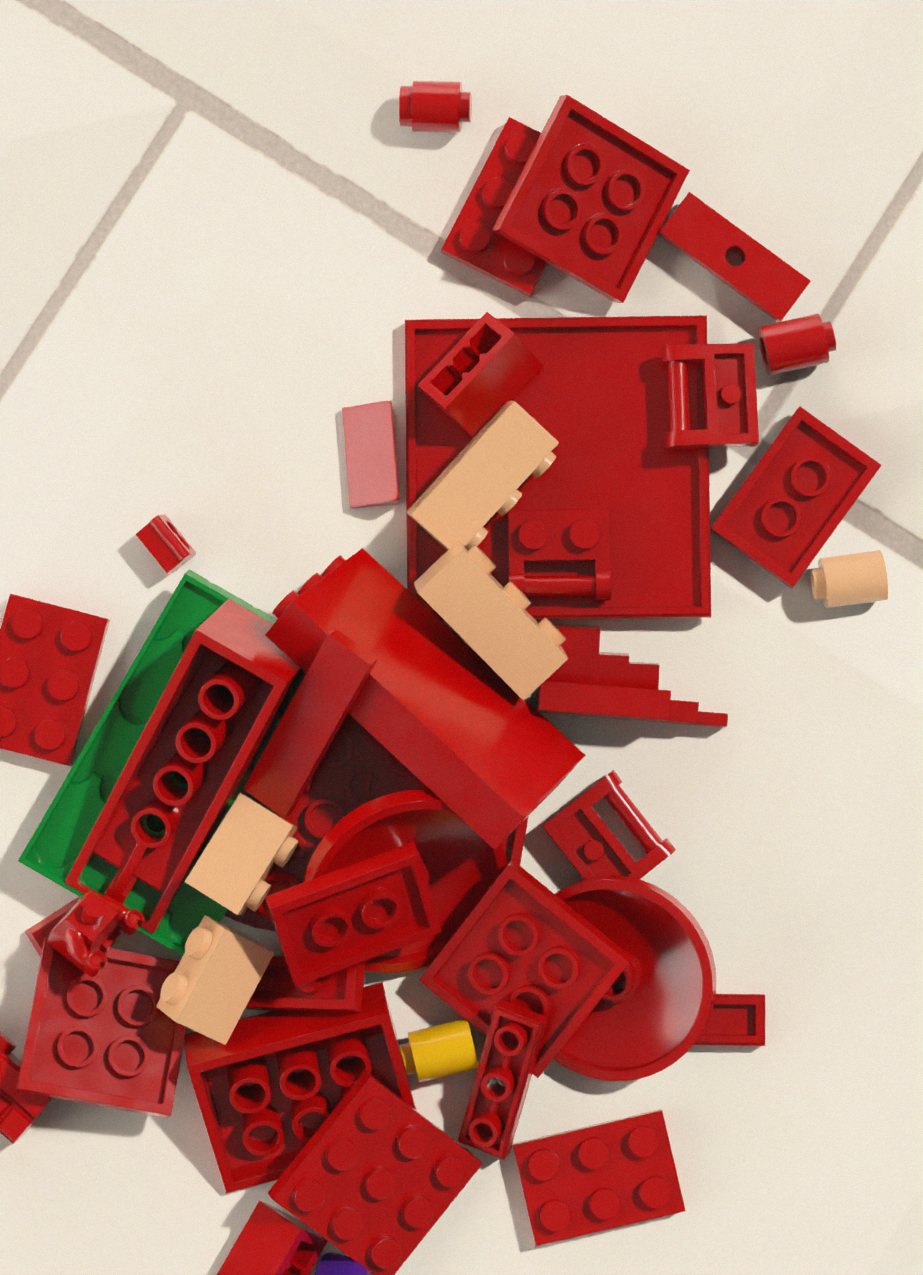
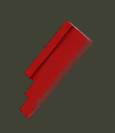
M553 624L566 638L560 646L565 651L568 660L545 681L658 690L659 663L629 662V653L599 652V626Z
M544 681L538 691L537 711L540 713L727 727L728 714L698 711L699 702L670 700V690Z

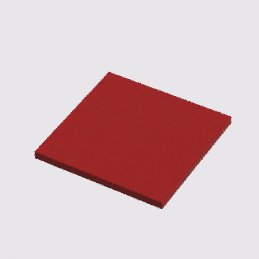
M707 315L496 318L514 332L543 365L541 370L511 401L519 404L559 442L551 451L556 455L554 462L537 479L531 474L518 488L522 493L521 498L510 510L610 509L611 600L596 601V595L526 596L531 604L525 610L535 620H543L545 617L548 620L711 618L709 448L666 449L665 433L670 431L667 365L662 364L661 348L669 345L707 344ZM479 319L405 320L406 512L473 439L421 390L418 384ZM701 363L687 364L690 430L704 429ZM496 512L483 526L488 533L477 547L496 566L490 574L504 587L509 583L508 512L503 516ZM406 513L407 590L439 620L445 621L417 593L414 582L448 550ZM595 561L525 562V576L596 575Z

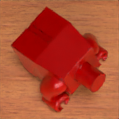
M90 891L84 894L51 930L47 943L87 975L94 977L106 966L108 960L105 954L121 935V932L116 929L117 925L122 927V931L125 934L132 935L143 924L144 915L138 910H129L125 905L109 896H97Z

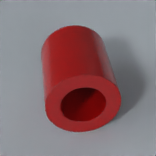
M818 313L758 327L759 347L768 376L828 363L829 352L836 351V339L830 321L822 322Z

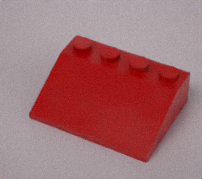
M383 982L363 988L361 1012L275 1010L239 1020L226 1045L198 1032L185 1034L187 1068L226 1193L278 1180L364 1071L368 1072L416 1109Z

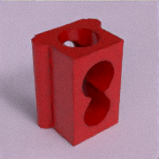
M166 514L157 515L135 534L166 573H174L197 554Z

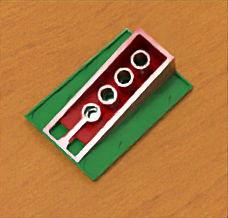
M189 569L180 580L18 861L79 897L92 891L97 896L106 895L119 901L129 910L140 911L144 915V922L137 930L181 956L185 953V944L188 936L196 927H199L205 915L222 922L228 909L187 884L185 880L240 793L275 813L243 788L306 675L299 666L265 636L277 619L258 608L256 609L248 602L209 582L206 578Z

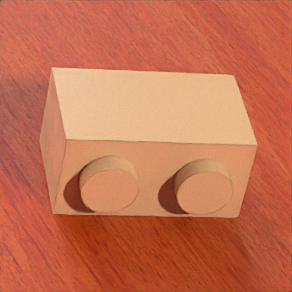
M240 793L185 882L237 915H244L247 908L255 912L271 888V885L265 882V879L276 863L283 867L298 845L299 841L292 837L297 827L248 796Z
M205 915L199 927H196L188 936L185 944V953L175 972L170 974L164 981L160 992V1000L156 1007L175 1022L226 1045L269 965L274 952L254 938Z

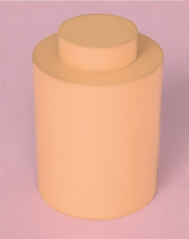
M881 550L819 558L818 569L810 570L813 597L815 600L823 599L825 608L888 599V579Z

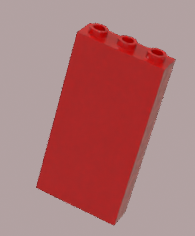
M363 548L347 560L339 555L321 575L315 573L297 593L293 590L287 594L272 612L278 619L265 636L305 673L310 668L325 638L334 629H338L378 658L348 713L494 850L559 786L586 756L526 699L523 701L483 659Z

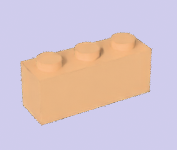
M508 400L406 513L445 549L449 550L459 541L469 551L474 545L478 546L487 535L488 531L483 526L496 512L501 516L505 515L522 496L518 488L531 474L537 479L554 462L556 455L551 451L559 442L519 404Z
M457 541L414 582L417 593L524 701L568 660L565 651L560 646L566 638L546 617L538 623L525 610L531 602L511 581L503 587L490 574L496 566L476 545L468 551Z

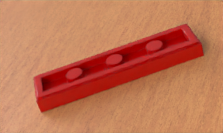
M338 629L330 632L243 789L284 819L292 813L378 658Z

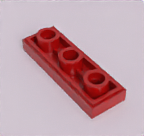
M690 192L659 232L660 237L776 322L783 320L811 282L807 277ZM730 252L738 253L742 258V264L739 266L730 265L726 261L725 255Z
M500 1000L495 1005L458 1142L503 1160L510 1154L548 1017L504 1000ZM496 1078L501 1079L505 1086L500 1085Z

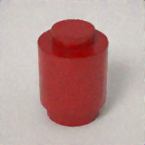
M413 81L412 86L400 87V126L412 127L413 132H461L462 122H471L472 94L471 92H463L462 82Z

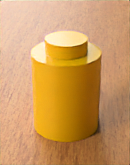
M465 1018L408 1032L410 1043L400 1045L407 1075L417 1073L420 1083L477 1069L479 1065L469 1023Z

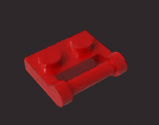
M754 343L669 345L661 348L662 364L667 365L670 431L665 433L666 449L687 450L693 448L757 446L759 444ZM701 363L704 429L690 430L687 364Z
M610 509L508 511L509 582L511 581L525 596L596 595V601L611 600ZM595 561L596 575L525 576V562Z
M614 770L542 825L543 829L583 879L607 875L641 879L676 851V848L668 838L664 840L660 838L620 787L623 781ZM602 798L606 800L646 851V854L638 861H634L592 807Z

